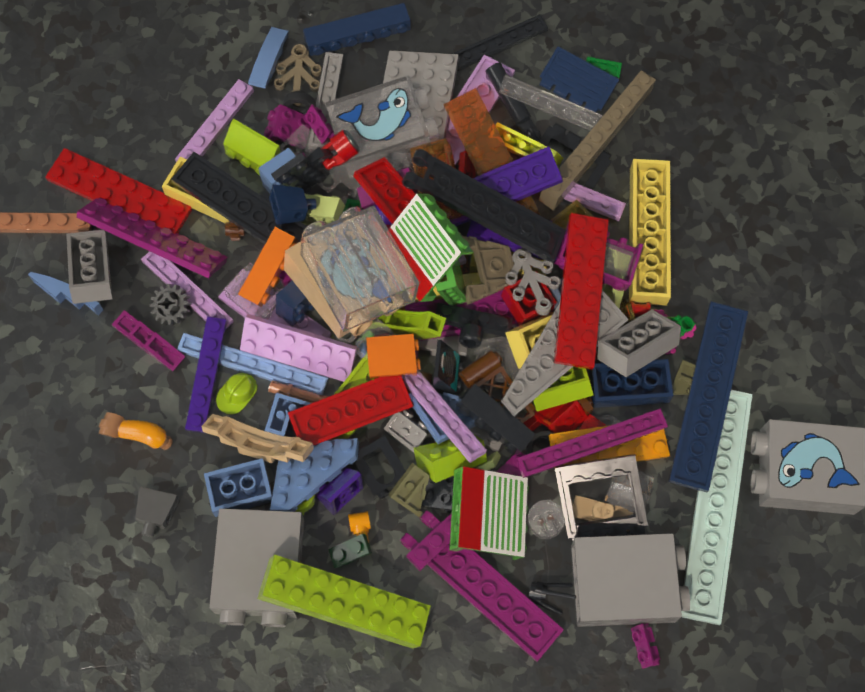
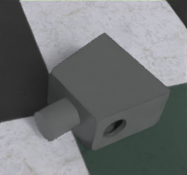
M139 487L135 519L139 523L144 524L142 535L153 537L156 527L167 528L180 501L177 495Z

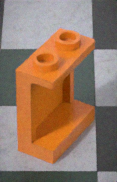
M414 334L366 338L370 380L386 376L410 374L417 376V370H420V359H416L415 351H419L418 339H414Z

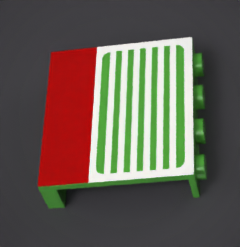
M416 194L378 242L380 248L420 302L433 301L437 296L433 291L436 284L439 283L461 255L473 253L469 243L462 238L457 227L446 217L445 211L440 209L435 198L430 194Z
M464 466L454 470L450 550L468 549L513 556L512 560L525 557L527 549L525 534L527 532L528 478Z

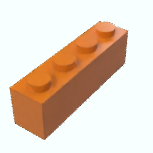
M274 227L238 295L261 308L263 305H266L271 297L270 292L272 288H275L280 281V273L282 270L285 271V250L297 244L298 240L294 236Z

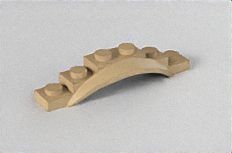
M212 414L201 426L203 432L218 436L221 443L237 447L240 454L256 459L263 458L264 461L273 463L275 459L287 463L290 459L304 462L314 449L313 443L301 440L299 437H286L265 432L227 416L222 417Z

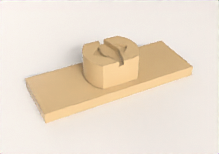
M577 495L574 498L573 510L577 519L595 521L633 515L632 509Z

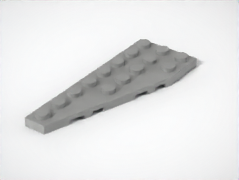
M603 290L601 293L596 347L600 339L616 331L629 320ZM560 303L501 400L513 416L518 414L573 367L554 363Z

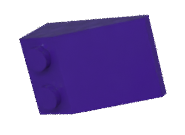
M345 468L330 483H325L319 488L320 491L316 494L317 498L334 516L363 490L361 474L358 471Z

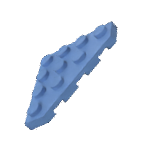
M358 438L333 439L314 445L313 451L304 462L290 459L288 463L278 460L270 511H296L300 503L305 499L308 501L320 491L319 488L327 481L331 482L342 472L341 470L346 465L354 463L358 457Z

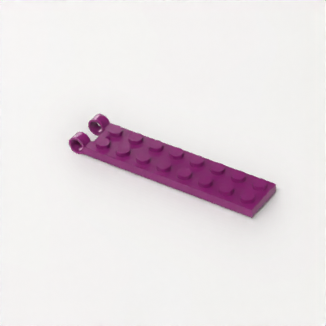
M427 510L420 517V520L432 529L431 532L441 523ZM405 533L399 540L410 551L419 544L408 533ZM449 544L427 565L536 662L564 630L473 550L462 549L452 551Z

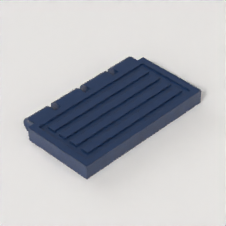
M557 46L540 75L542 80L539 85L549 91L555 86L554 94L563 99L571 95L568 101L580 108L586 103L584 110L595 116L597 111L601 112L619 83V79Z

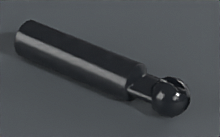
M501 62L491 65L485 72L513 122L518 126L523 135L539 142L541 133L534 125L529 111Z

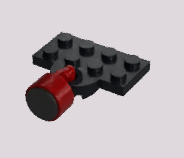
M343 129L331 137L330 142L321 149L318 147L309 156L301 152L271 173L275 181L282 185L299 187L304 190V193H307L312 189L313 185L326 180V176L330 174L329 169L349 161L359 154L360 149L351 134ZM334 149H335L336 152L338 153V154H336L335 156H334L333 153L331 152V151H333Z

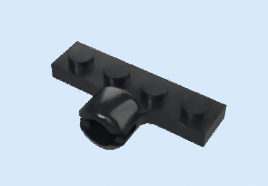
M437 303L435 313L446 318L444 325L460 329L459 342L463 347L474 349L481 345L484 333L507 337L505 332L512 328L513 318Z

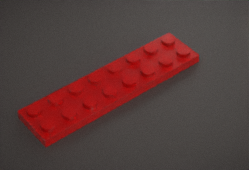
M66 148L62 150L45 176L47 181L88 200L93 201L96 198L105 199L108 204L120 206L125 212L138 214L139 218L145 221H153L160 228H168L173 234L179 233L193 210L191 206L173 199L163 192Z
M575 213L569 215L554 356L555 364L586 369L594 368L608 219Z

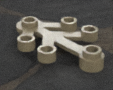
M295 45L291 50V56L282 63L276 64L277 74L283 75L274 81V86L277 90H283L285 83L294 77L292 92L300 91L301 78L310 85L311 91L318 92L320 82L314 79L302 67L303 62L311 68V73L315 77L322 74V69L320 65L316 64L308 56L309 51L304 45ZM295 62V67L286 73V68ZM293 103L297 107L301 105V103Z

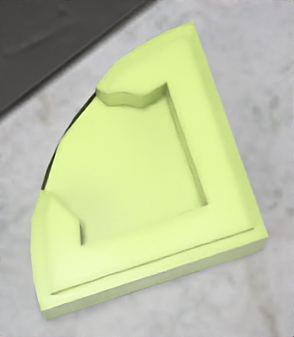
M498 451L492 453L487 457V462L478 465L476 469L488 471L495 468L501 455Z

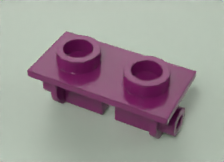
M311 105L304 117L321 144H324L327 138L330 139L335 135L336 131L333 130L329 123L325 124L327 119L322 110Z
M648 623L632 627V639L635 642L638 660L641 663L642 669L660 665L659 660L661 658L657 646L650 647L649 644L655 642L652 627H649Z

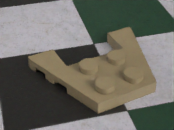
M462 236L469 243V247L474 253L481 284L466 285L463 288L467 304L497 293L509 285L505 281L506 274L511 272L514 266L510 247L491 241H479L473 236Z

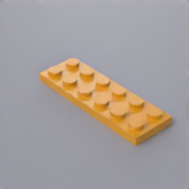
M608 426L550 434L548 436L550 447ZM663 429L563 465L635 454L637 462L668 458L670 453Z

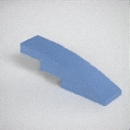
M271 27L254 64L248 81L249 85L266 89L276 70L277 61L283 52V45L288 38L287 30Z
M34 272L28 274L35 284L61 304L67 299L73 304L68 283ZM97 301L73 304L79 310L85 304L97 315L103 311V308Z

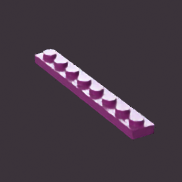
M660 408L516 459L522 477L526 478L666 429L668 425Z
M522 453L513 455L496 472L522 476L516 459L524 455ZM452 513L406 555V558L419 571L423 570L450 544Z

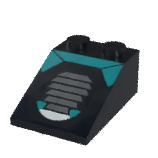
M437 339L433 387L438 393L443 394L445 392L456 395V391H460L461 380L457 379L458 373L462 370L463 362L459 361L460 355L442 340Z

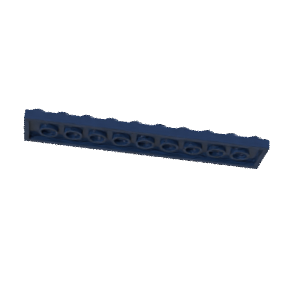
M710 302L669 476L668 482L706 493L709 491L748 311L715 302Z

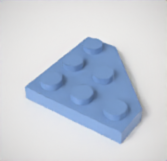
M445 392L443 394L439 393L468 429L476 426L470 416L467 417L458 410L459 407L456 404L460 400L459 396ZM410 393L409 396L414 410L437 444L448 440V436Z

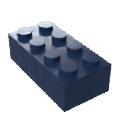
M293 281L276 294V314L292 327L296 323H301L310 310H315Z
M669 359L654 360L627 377L604 363H597L593 369L588 371L593 396H591L594 404L593 408L670 403L674 396Z

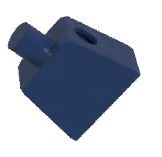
M272 185L269 199L276 225L303 221L308 210L316 209L315 198L306 199L302 188Z

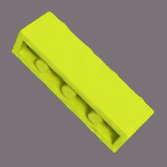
M498 122L488 137L494 144L521 158L547 147ZM551 149L557 167H559L564 158L557 151Z

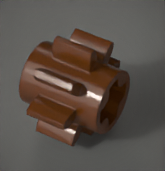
M231 221L225 223V235L230 236L231 241H240L241 236H245L246 231Z

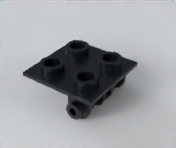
M454 476L437 483L429 478L428 485L425 488V500H422L421 506L444 509L445 512L452 513Z

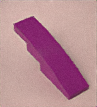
M125 310L112 323L115 329L171 371H174L185 358L181 352L159 334L154 333Z

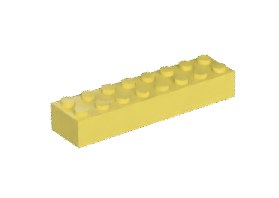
M633 159L630 167L629 246L636 248L641 243L643 248L631 286L629 287V303L631 301H634L636 304L650 302V305L667 306L671 298L670 161Z

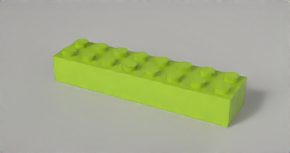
M273 555L269 558L257 597L259 600L412 649L421 646L431 607L430 605L278 555Z

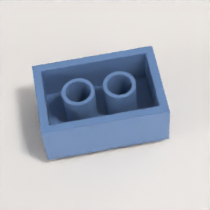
M263 458L204 473L210 505L215 517H218L219 509L245 510L271 503L272 490Z

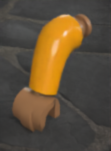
M106 412L104 419H101L99 424V434L112 438L120 437L139 441L154 449L160 447L163 450H167L172 445V438L166 435V431L151 422L125 420L120 415Z

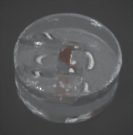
M542 500L535 503L527 516L529 530L540 539L556 537L565 524L563 509L559 504L551 500Z

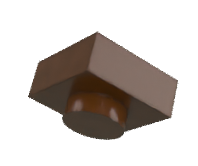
M589 397L577 400L587 416L592 414L594 404Z

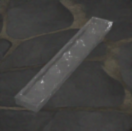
M506 74L503 77L499 93L591 131L603 117L601 114Z

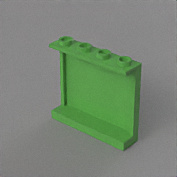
M458 259L446 273L447 281L436 284L437 292L452 306L467 302L463 289L465 283Z

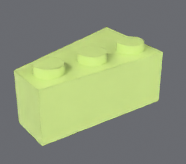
M305 194L306 199L315 198L316 209L308 210L305 220L300 222L312 227L314 224L321 226L324 224L325 227L341 217L345 205L337 196L327 197L320 194Z

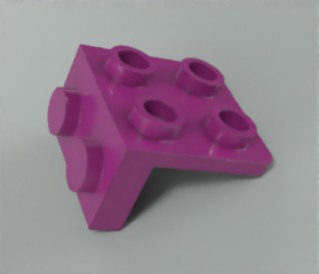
M280 104L269 112L267 117L269 122L264 131V136L274 143L280 140L303 150L306 148L310 125L305 119L304 114Z

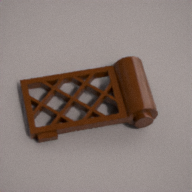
M488 351L459 372L461 380L468 388L473 384H476L478 387L481 385L489 386L488 395L490 397L492 387L503 389L501 400L506 390L509 389V387H506L507 383L509 386L512 384V380L501 365L502 358L496 351ZM499 372L504 378L503 386L493 384L494 376ZM494 399L496 402H500V405L503 407L501 400ZM532 403L525 407L528 412L525 417H516L520 422L524 423L535 415L533 412L535 407Z

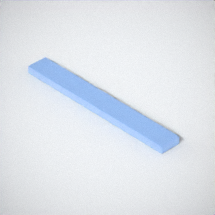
M183 333L177 350L183 354L199 358L203 338ZM222 345L219 361L221 366L269 381L274 380L286 385L292 384L293 387L319 395L324 394L329 380L328 377Z

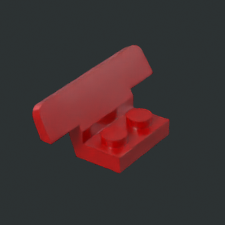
M576 400L538 412L535 408L533 411L535 415L523 424L531 431H534L539 425L543 424L548 427L550 432L555 434L574 431L588 416Z

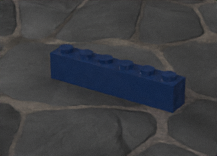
M401 3L303 29L304 40L310 56L321 55L322 53L337 51L347 46L351 47L359 43L371 42L374 39L386 38L393 34L405 33L410 30V17L405 4Z

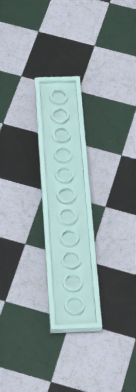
M731 390L709 491L706 493L697 490L683 585L688 586L690 610L681 611L683 618L715 625H721L752 401V394Z

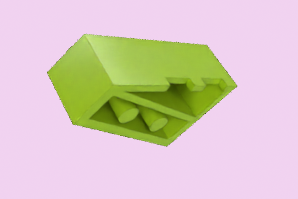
M474 434V436L485 447L484 441ZM450 439L440 444L436 442L413 447L417 466L430 475L429 478L435 483L454 476V470L460 467L473 468L487 462L485 453L469 463Z

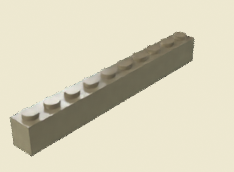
M643 71L638 73L559 168L563 182L541 191L539 198L541 203L552 210L556 209L649 96L656 79Z

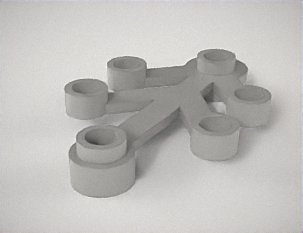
M518 249L512 256L514 266L511 272L506 274L505 278L507 284L514 285L517 282V275L522 268L524 271V276L518 288L513 290L512 297L516 301H521L529 284L537 300L536 312L539 315H547L550 313L552 305L547 298H544L538 282L556 290L559 288L561 281L556 276L549 278L532 271L530 267H536L541 269L543 273L549 274L553 269L552 262H541L532 258L529 251ZM552 281H555V282H557L558 284L554 285V284H552L551 282H552ZM515 293H521L522 295L517 296Z

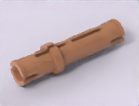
M274 380L271 381L268 390L270 393H279L310 403L328 397L293 387L292 384L286 385Z

